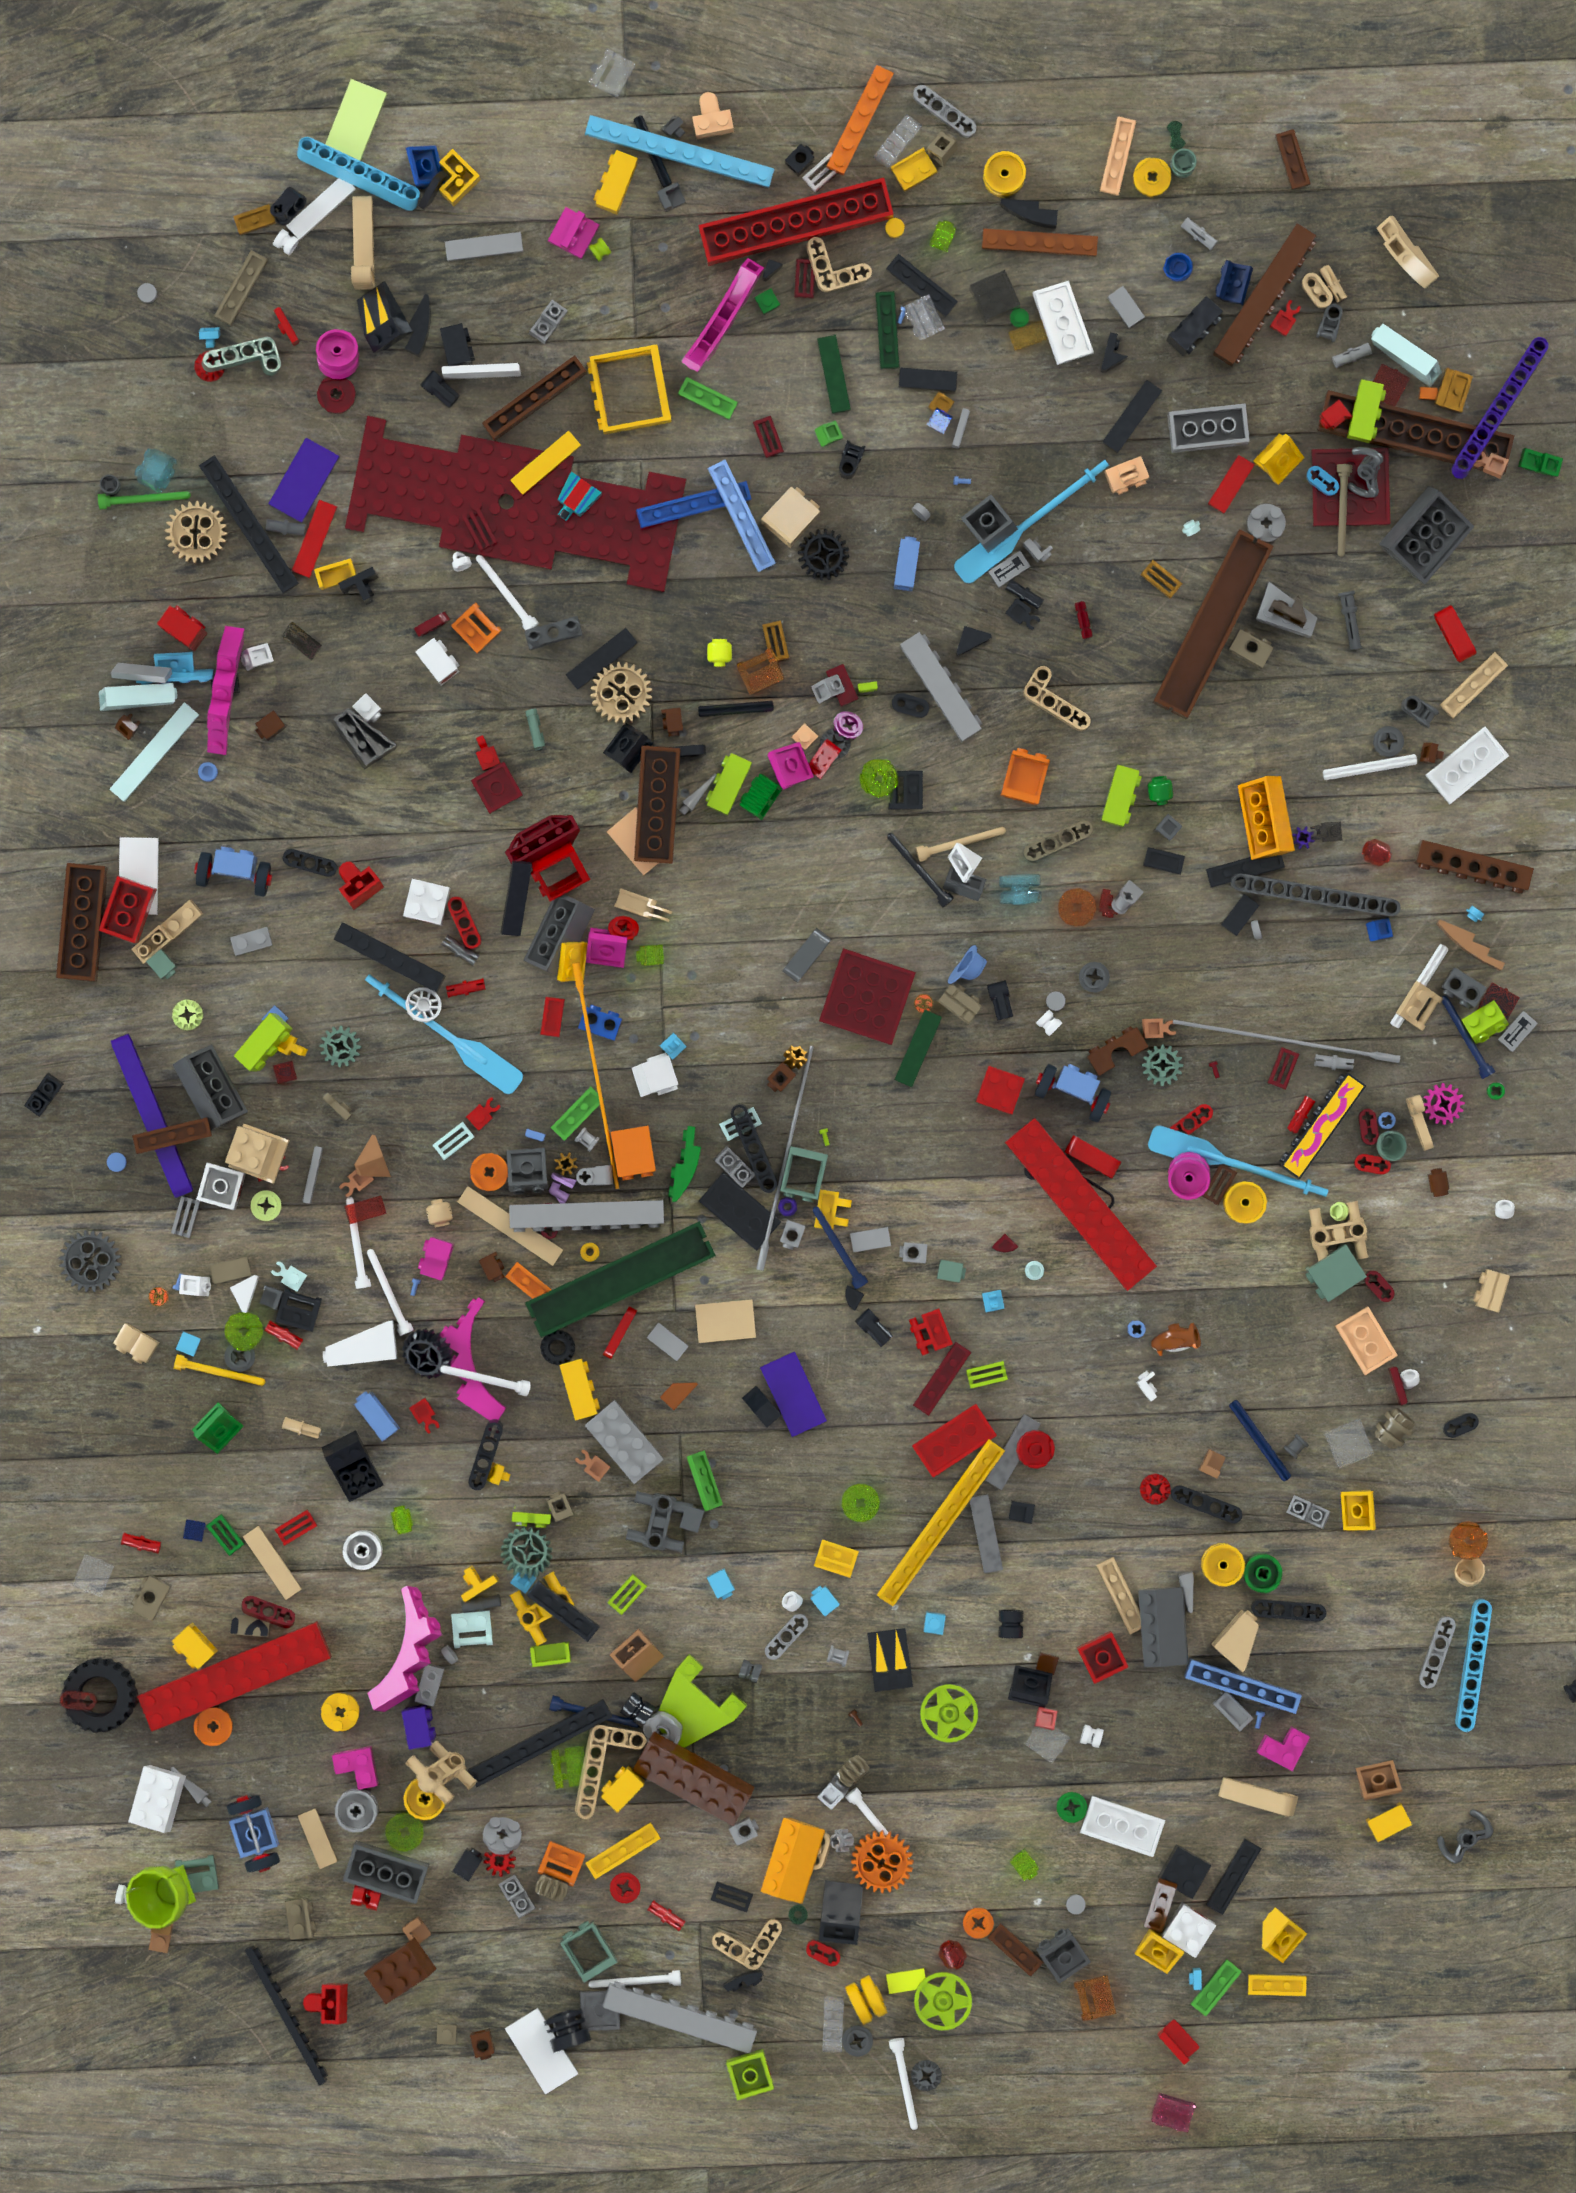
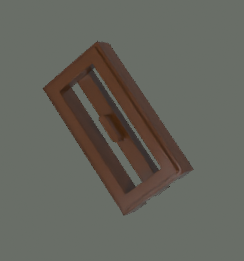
M1220 1164L1210 1180L1207 1191L1202 1197L1218 1206L1237 1172L1224 1164ZM1223 1168L1225 1170L1211 1195L1208 1196L1210 1188ZM1230 1172L1232 1175L1230 1176L1229 1180L1227 1181L1217 1200H1215L1214 1196L1219 1190L1227 1174Z

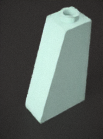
M1384 324L1373 331L1371 338L1373 345L1429 388L1434 384L1442 373L1436 359Z
M173 683L105 687L99 691L100 711L173 704L175 699H177V689L174 688Z

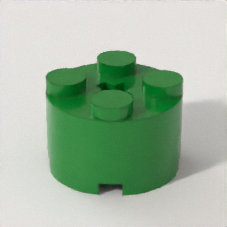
M1257 1553L1246 1560L1243 1579L1252 1590L1268 1593L1279 1586L1282 1579V1567L1271 1555ZM1261 1568L1267 1570L1265 1577L1258 1576Z

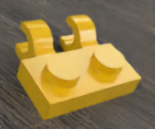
M820 1189L817 1207L820 1208L831 1228L834 1230V1225L848 1227L849 1219L836 1217L837 1206L851 1208L852 1200L839 1198V1192ZM815 1218L814 1227L822 1228L817 1218Z

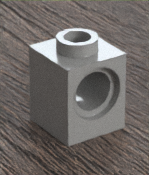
M787 1220L780 1242L783 1243L782 1247L791 1250L794 1247L798 1248L806 1226ZM795 1230L798 1237L795 1241L787 1239L786 1234L788 1231Z
M904 1242V1246H900L899 1257L903 1258V1262L926 1263L927 1244ZM915 1247L918 1249L919 1253L916 1258L908 1256L907 1251L909 1248Z
M750 1817L735 1823L734 1826H729V1831L737 1846L758 1836L757 1831L760 1830L755 1819L751 1821ZM746 1825L751 1831L748 1835H742L739 1829Z

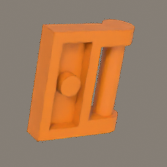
M474 603L451 627L478 654L502 632V629L499 626L496 627L479 609L480 606ZM472 614L491 632L488 636L469 618Z
M550 1841L537 1873L541 1875L543 1873L567 1882L569 1886L573 1887L586 1854ZM548 1862H551L573 1872L570 1876L546 1865Z

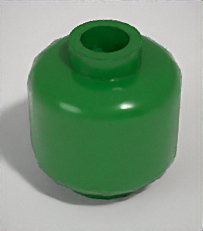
M1166 776L1151 778L1152 781L1147 785L1149 799L1156 802L1157 805L1168 804V800L1174 796L1172 781L1167 779Z

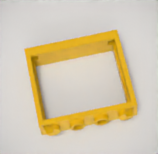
M657 344L590 357V362L587 363L588 373H593L594 381H590L592 393L596 392L597 400H594L595 411H600L601 418L597 419L599 430H603L604 435L671 422ZM651 354L663 417L608 427L597 364Z

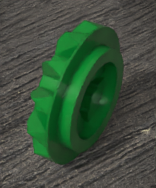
M1067 1792L1059 1798L1057 1813L1062 1820L1075 1823L1086 1815L1087 1803L1079 1793ZM1069 1799H1071L1074 1805H1080L1074 1808V1815L1069 1809H1063L1069 1806Z

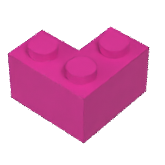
M430 1237V1240L427 1239L422 1250L426 1251L425 1259L421 1258L418 1269L421 1270L420 1274L443 1281L455 1244L435 1237Z
M1291 1726L1282 1743L1265 1734L1256 1752L1293 1771L1310 1736Z
M372 1746L338 1752L332 1755L335 1774L355 1771L358 1790L375 1787L379 1784Z

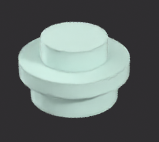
M1188 521L1184 524L1185 528L1182 529V532L1186 533L1187 536L1197 533L1201 530L1199 521Z
M1031 1261L1025 1267V1274L1031 1280H1038L1044 1274V1267L1038 1261Z

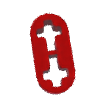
M1360 1154L1354 1160L1355 1168L1363 1172L1386 1174L1391 1168L1390 1161L1379 1156ZM1362 1157H1365V1161L1371 1162V1166L1364 1165V1168H1361L1358 1160H1362ZM1381 1160H1383L1387 1168L1381 1172L1379 1167L1374 1166V1163H1381Z
M811 1940L807 1943L806 1953L811 1958L831 1967L836 1966L840 1962V1953L835 1948L818 1940ZM815 1944H817L818 1949L821 1950L822 1953L815 1951L814 1954H812L811 1949L809 1948L810 1945L814 1946ZM832 1952L835 1953V1957L837 1958V1960H832L831 1962H829V1958L824 1955V1953H827L829 1955H831Z

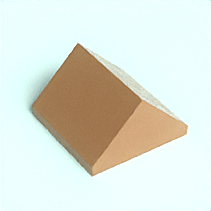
M1393 1760L1356 1768L1360 1792L1364 1800L1402 1792Z

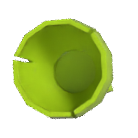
M184 1865L172 1869L167 1866L146 1867L131 1878L126 1889L128 1892L125 1893L127 1908L135 1921L147 1928H165L170 1926L184 1914L188 1904L196 1902Z

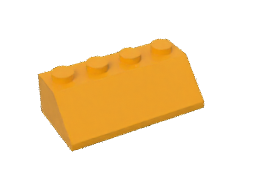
M1265 776L1238 785L1251 860L1279 856L1295 851L1281 776Z
M783 1818L760 1892L803 1904L825 1830L793 1818Z

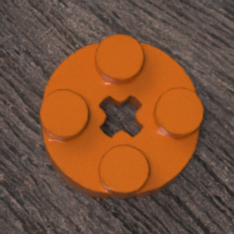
M493 1153L478 1156L473 1161L470 1169L472 1182L476 1187L485 1191L500 1189L508 1178L507 1163L501 1156ZM486 1167H488L489 1169H491L492 1167L494 1168L493 1177H486L484 1175L486 1173Z
M211 1707L201 1711L194 1722L195 1735L203 1744L208 1746H218L224 1743L230 1737L233 1730V1722L229 1713L218 1707ZM212 1721L219 1725L215 1732L208 1728V1724H212Z

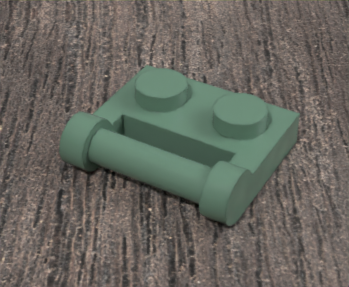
M529 709L525 713L534 749L537 751L543 749L545 740L543 732L540 733L539 725L541 723L537 709Z
M214 1855L188 1861L175 1860L176 1867L184 1865L185 1869L209 1865L210 1870L187 1874L193 1893L219 1889Z

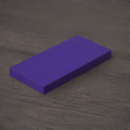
M305 438L268 504L303 523L340 456Z
M795 1351L760 1367L792 1437L827 1421Z

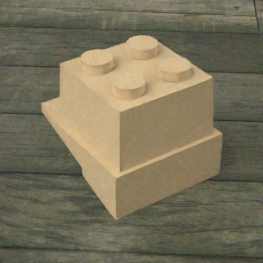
M243 1124V1127H237L225 1163L229 1164V1168L274 1184L290 1140Z

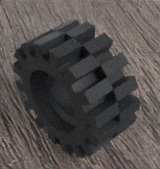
M557 1330L544 1336L540 1346L541 1354L551 1364H564L573 1357L575 1342L569 1333ZM555 1340H561L565 1344V1351L561 1355L553 1354L550 1349L551 1343Z

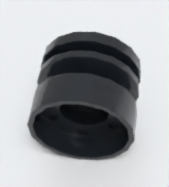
M570 2009L554 2014L546 2021H543L545 2026L552 2023L554 2025V2028L546 2030L547 2033L557 2034V2037L550 2040L553 2053L591 2041L588 2028H578V2025L583 2023L585 2018L577 2021L575 2018L576 2015L583 2013L582 2009Z

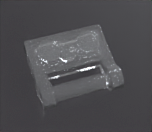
M606 48L603 53V59L593 77L589 78L588 83L618 99L636 64ZM611 59L615 60L604 83L599 80Z

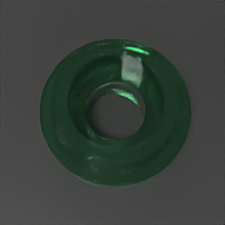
M795 1905L791 1907L789 1919L792 1923L802 1924L807 1920L808 1912L804 1906ZM796 1911H800L802 1913V1916L800 1918L795 1917L794 1914Z

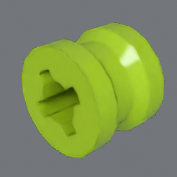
M601 237L597 239V243L588 246L598 262L605 255L611 254L610 249Z

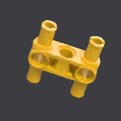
M554 1571L543 1577L549 1588L559 1595H565L567 1601L572 1605L574 1604L566 1588L560 1585ZM520 1590L509 1595L518 1610L516 1615L525 1631L530 1632L536 1646L546 1642L547 1639L539 1625L553 1615L537 1603L527 1605ZM525 1613L532 1614L533 1622L526 1623L523 1620V1615Z

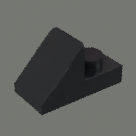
M1110 332L1100 371L1102 373L1107 372L1128 358L1126 355L1114 353V350L1118 351L1120 343L1116 333Z

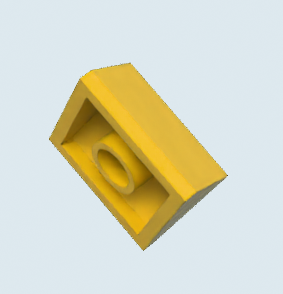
M1373 1491L1341 1492L1343 1530H1376Z
M1149 1929L1134 1954L1168 1974L1183 1956L1184 1951L1163 1938L1159 1933Z

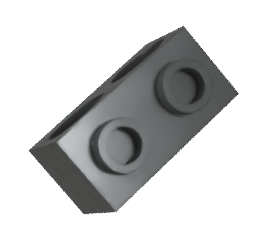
M1455 967L1452 968L1440 987L1444 990L1443 994L1450 998H1458L1460 1000L1459 1004L1468 1009L1469 1007H1476L1487 987ZM1452 979H1456L1459 982V988L1456 990L1450 987ZM1468 989L1475 991L1476 996L1473 1000L1468 999L1466 996Z

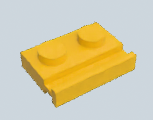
M924 147L890 167L904 192L937 173V169Z
M584 941L561 943L558 981H575L572 963L580 962L582 978L584 980L588 943Z
M822 1539L814 1567L851 1578L859 1551Z

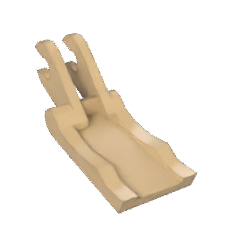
M620 888V893L614 907L649 919L654 917L669 922L670 919L655 915L653 912L656 909L672 914V911L657 907L656 900Z

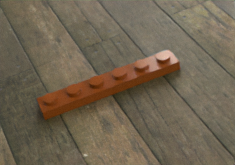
M983 229L982 249L1096 257L1098 236Z

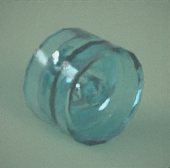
M1040 875L999 876V887L1011 889V891H1004L999 894L1000 904L1028 905L1030 903L1042 902L1039 890H1029V888L1041 885Z

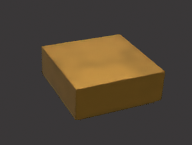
M938 391L928 408L944 418L953 406L954 401Z

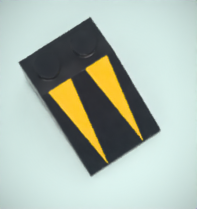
M385 281L357 300L364 336L373 353L387 350L413 332Z
M900 1628L867 1633L875 1692L913 1687L906 1629Z

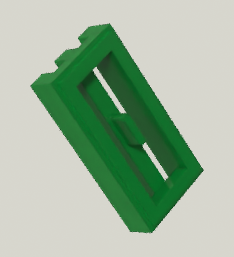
M222 1514L206 1525L229 1556L245 1544ZM219 1520L222 1521V1523L226 1526L229 1532L233 1535V1537L239 1543L238 1545L234 1543V1541L230 1538L227 1532L223 1529V1527L218 1522ZM214 1524L233 1547L232 1550L228 1548L212 1527Z

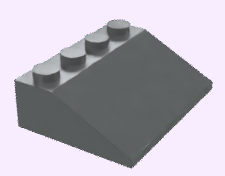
M1428 486L1379 545L1425 585L1474 526L1439 490Z

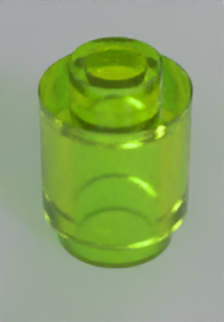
M405 1505L394 1507V1511L390 1513L394 1530H397V1535L411 1532L413 1523L409 1508L405 1509Z

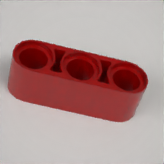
M1451 605L1433 614L1459 663L1477 654L1472 641Z
M452 897L448 901V909L466 947L473 950L480 947L482 940L467 905L462 898ZM456 900L462 903V908L458 911L452 909V903ZM462 918L470 920V925L467 928L460 927L459 923ZM471 935H475L478 938V942L474 946H470L467 942L468 937Z
M1074 1135L1064 1153L1113 1179L1122 1163Z

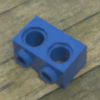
M590 1005V1008L586 1007L587 1016L591 1013L597 1016L596 1023L589 1024L590 1032L615 1041L622 1019L619 1018L620 1014L608 1011V1014L600 1012L601 1008ZM582 1015L578 1029L586 1031L584 1015ZM607 1020L615 1022L613 1030L605 1029L604 1024Z

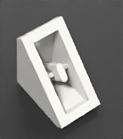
M956 843L948 859L963 883H967L982 857L962 844Z
M253 1275L230 1287L244 1313L249 1311L259 1280L258 1275Z

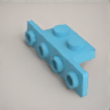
M193 652L154 654L155 666L172 668V675L166 683H171L172 681L188 683L191 680L207 682L213 679L214 669L194 670ZM136 680V683H141L142 685H149L154 683Z

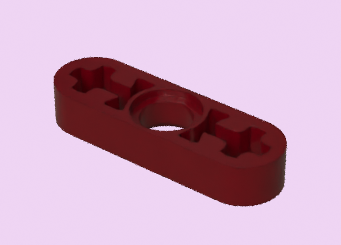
M247 1596L242 1601L241 1609L246 1615L285 1629L294 1625L295 1614L290 1609L254 1596ZM253 1602L254 1607L248 1609L247 1604ZM259 1605H262L261 1608H260V1612L257 1613V1609L259 1608ZM271 1608L274 1614L270 1617L265 1616L263 1610ZM277 1611L280 1612V1613H279V1616H278V1620L275 1619V1618H276V1615H277ZM288 1615L290 1620L284 1622L282 1617Z

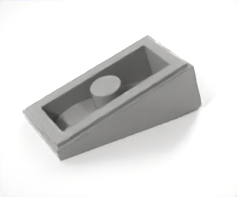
M1191 1571L1178 1575L1180 1587H1183L1186 1609L1189 1613H1193L1194 1573Z

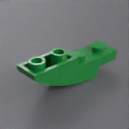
M688 1126L687 1130H683L682 1141H686L685 1149H681L680 1160H684V1164L676 1163V1167L671 1169V1178L674 1179V1186L669 1188V1198H672V1202H676L683 1195L698 1165L701 1147L694 1146L696 1127Z

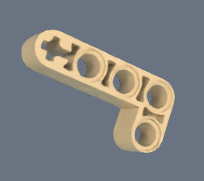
M1046 666L1038 667L1025 686V698L1075 730H1086L1090 725V717L1080 709L1045 689L1051 679V671ZM1045 671L1048 674V678L1040 680L1037 677V673ZM1035 687L1038 694L1031 697L1028 695L1027 689ZM1051 697L1054 700V705L1047 707L1044 704V698ZM1062 707L1069 708L1070 715L1067 717L1062 716L1060 709ZM1074 712L1077 713V715L1075 716L1076 718H1085L1084 722L1086 723V726H1078V721L1076 719H1073L1072 722L1069 721L1072 718Z
M1223 1777L1218 1795L1225 1799L1285 1816H1294L1298 1796L1279 1793L1227 1777Z

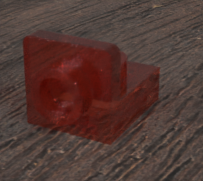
M1102 889L1098 912L1102 913V917L1113 918L1118 913L1108 909V906H1111L1113 901V895L1110 894L1111 890Z

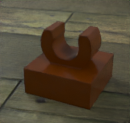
M132 714L128 716L123 715L115 726L128 740L134 736L140 724V721L136 723L131 721Z
M1423 743L1420 762L1435 763V759L1443 760L1444 752L1438 751L1439 744Z

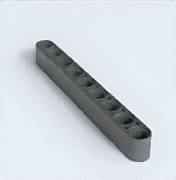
M1242 873L1234 874L1231 878V886L1242 892L1386 916H1395L1401 909L1400 903L1397 900L1386 897ZM1238 877H1243L1245 880V884L1242 887H1237L1235 884ZM1257 880H1262L1264 886L1261 890L1257 891L1254 888V884ZM1277 883H1280L1282 885V891L1278 894H1275L1273 891V886ZM1296 886L1301 888V894L1298 897L1292 895V889ZM1315 889H1318L1320 892V897L1317 900L1311 898V892ZM1332 893L1339 895V900L1336 903L1330 901ZM1351 896H1356L1358 899L1355 906L1349 905L1348 900ZM1370 899H1375L1377 902L1374 909H1369L1367 906ZM1393 902L1395 910L1389 913L1386 910V906L1388 903Z

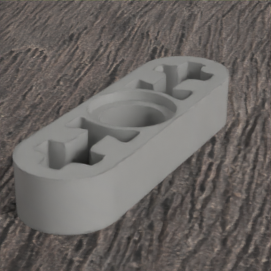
M801 1613L795 1614L766 1645L765 1655L771 1660L778 1659L807 1628V1617ZM796 1618H803L804 1626L801 1627L799 1625L795 1629L796 1631H798V1633L795 1635L794 1631L788 1628V1626L791 1624V1626L793 1627L796 1624ZM784 1631H789L792 1634V1639L789 1642H784L781 1639V1634ZM776 1639H778L782 1645H785L783 1649L781 1646L777 1649V1655H769V1647L771 1646L774 1648L778 1644L777 1642H775Z

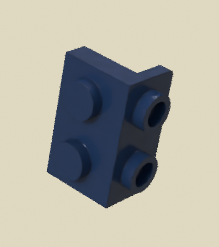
M1226 260L1221 268V279L1216 287V297L1224 302L1243 305L1253 268Z

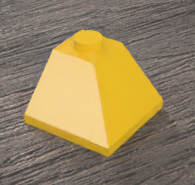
M1274 1908L1263 1921L1262 1948L1284 1963L1307 1933L1285 1914Z

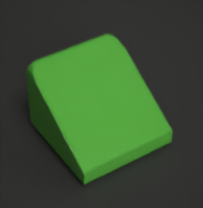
M836 420L815 429L822 447L843 438Z

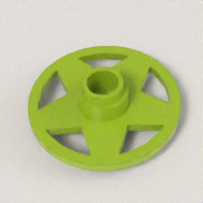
M946 1684L934 1688L926 1695L921 1705L920 1716L923 1727L933 1738L942 1742H957L967 1737L975 1728L978 1720V1708L973 1696L966 1689L957 1685ZM947 1689H955L965 1695L953 1699ZM937 1692V1705L925 1708L928 1700ZM971 1703L974 1710L972 1723L964 1714ZM925 1719L938 1722L937 1735L928 1727ZM954 1727L966 1731L958 1737L948 1738Z
M938 1972L929 1975L919 1984L914 1997V2005L917 2015L924 2024L936 2030H951L961 2025L967 2019L972 2007V1996L969 1987L960 1977L948 1972ZM946 1977L939 1987L928 1983V1981L934 1978ZM956 1980L964 1987L967 1996L955 1993ZM920 1991L928 1999V2002L921 2010L919 2009L918 2002ZM967 2007L964 2015L955 2023V2010ZM939 2015L945 2026L935 2025L926 2019Z

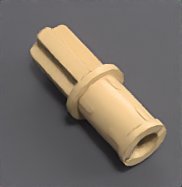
M1329 265L1322 267L1320 273L1336 302L1338 303L1347 298L1339 283L1340 279L1337 280Z
M285 1417L282 1429L296 1432L299 1436L303 1434L318 1439L321 1433V1428L287 1417Z

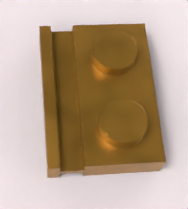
M1445 368L1434 405L1462 413L1473 376Z

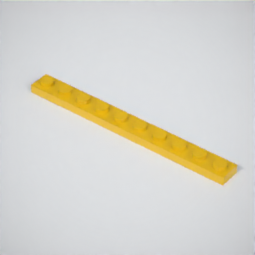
M988 1439L877 1593L879 1598L891 1606L895 1605L1005 1452L1004 1449Z

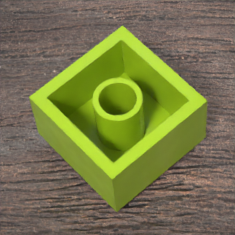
M764 2049L726 2060L737 2100L774 2090V2083Z

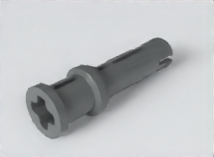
M1355 591L1338 593L1342 604L1341 613L1345 616L1350 650L1362 648L1356 618L1358 607L1355 606L1354 601Z

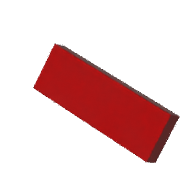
M1238 455L1208 504L1224 514L1255 464Z

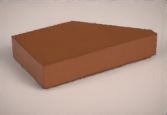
M696 1382L673 1383L660 1398L675 1410L698 1384Z

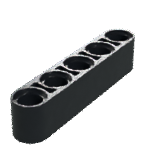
M736 1104L731 1109L732 1120L760 1188L766 1193H771L777 1188V1178L748 1108L744 1104ZM742 1108L745 1111V1115L738 1118L735 1116L734 1110ZM748 1125L752 1128V1133L744 1135L741 1128ZM750 1144H758L760 1150L757 1153L750 1152ZM764 1161L767 1164V1168L760 1171L756 1168V1163ZM765 1179H772L774 1186L766 1188L763 1185Z

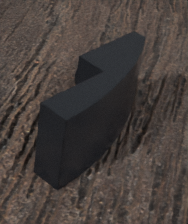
M47 1073L24 1106L40 1117L64 1083L50 1073Z
M762 1970L748 1971L729 1979L723 1986L727 1992L738 1990L742 1986V1981L748 1987L751 1984L756 1986L763 1980L761 1977L764 1973Z

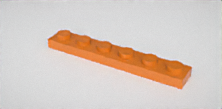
M876 65L826 168L844 176L894 75L893 72Z

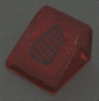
M292 1061L273 1065L278 1084L297 1079Z

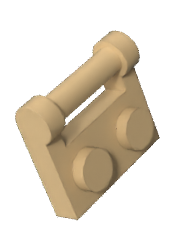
M1416 981L1396 1014L1417 1029L1423 1031L1428 1018L1443 998L1422 983ZM1429 997H1430V998H1431V1001L1429 1002V1004H1428V1006L1426 1007V1009L1424 1010L1423 1014L1421 1015V1017H1420L1419 1020L1417 1021V1020H1416L1417 1016L1419 1015V1013L1421 1012L1422 1008L1424 1007V1005L1426 1004L1427 1000H1428Z

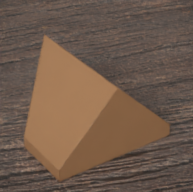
M372 1135L354 1164L359 1176L391 1177L375 1135Z

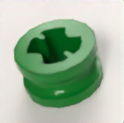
M1492 1083L1487 1087V1095L1493 1100L1500 1099L1505 1094V1088L1501 1083ZM1493 1086L1495 1088L1500 1087L1501 1091L1499 1092L1501 1093L1499 1096L1491 1094Z

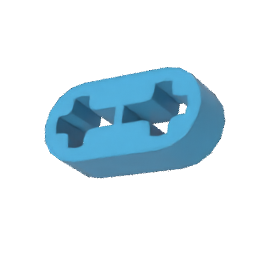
M1313 466L1307 471L1306 478L1308 482L1323 494L1333 496L1338 492V481L1322 468ZM1317 470L1319 472L1318 476L1322 479V481H1320L1318 478H1315L1313 480L1311 478L1312 474L1310 472H1316ZM1325 481L1328 484L1334 483L1333 488L1335 491L1330 490L1328 492L1326 490L1327 486L1323 482Z

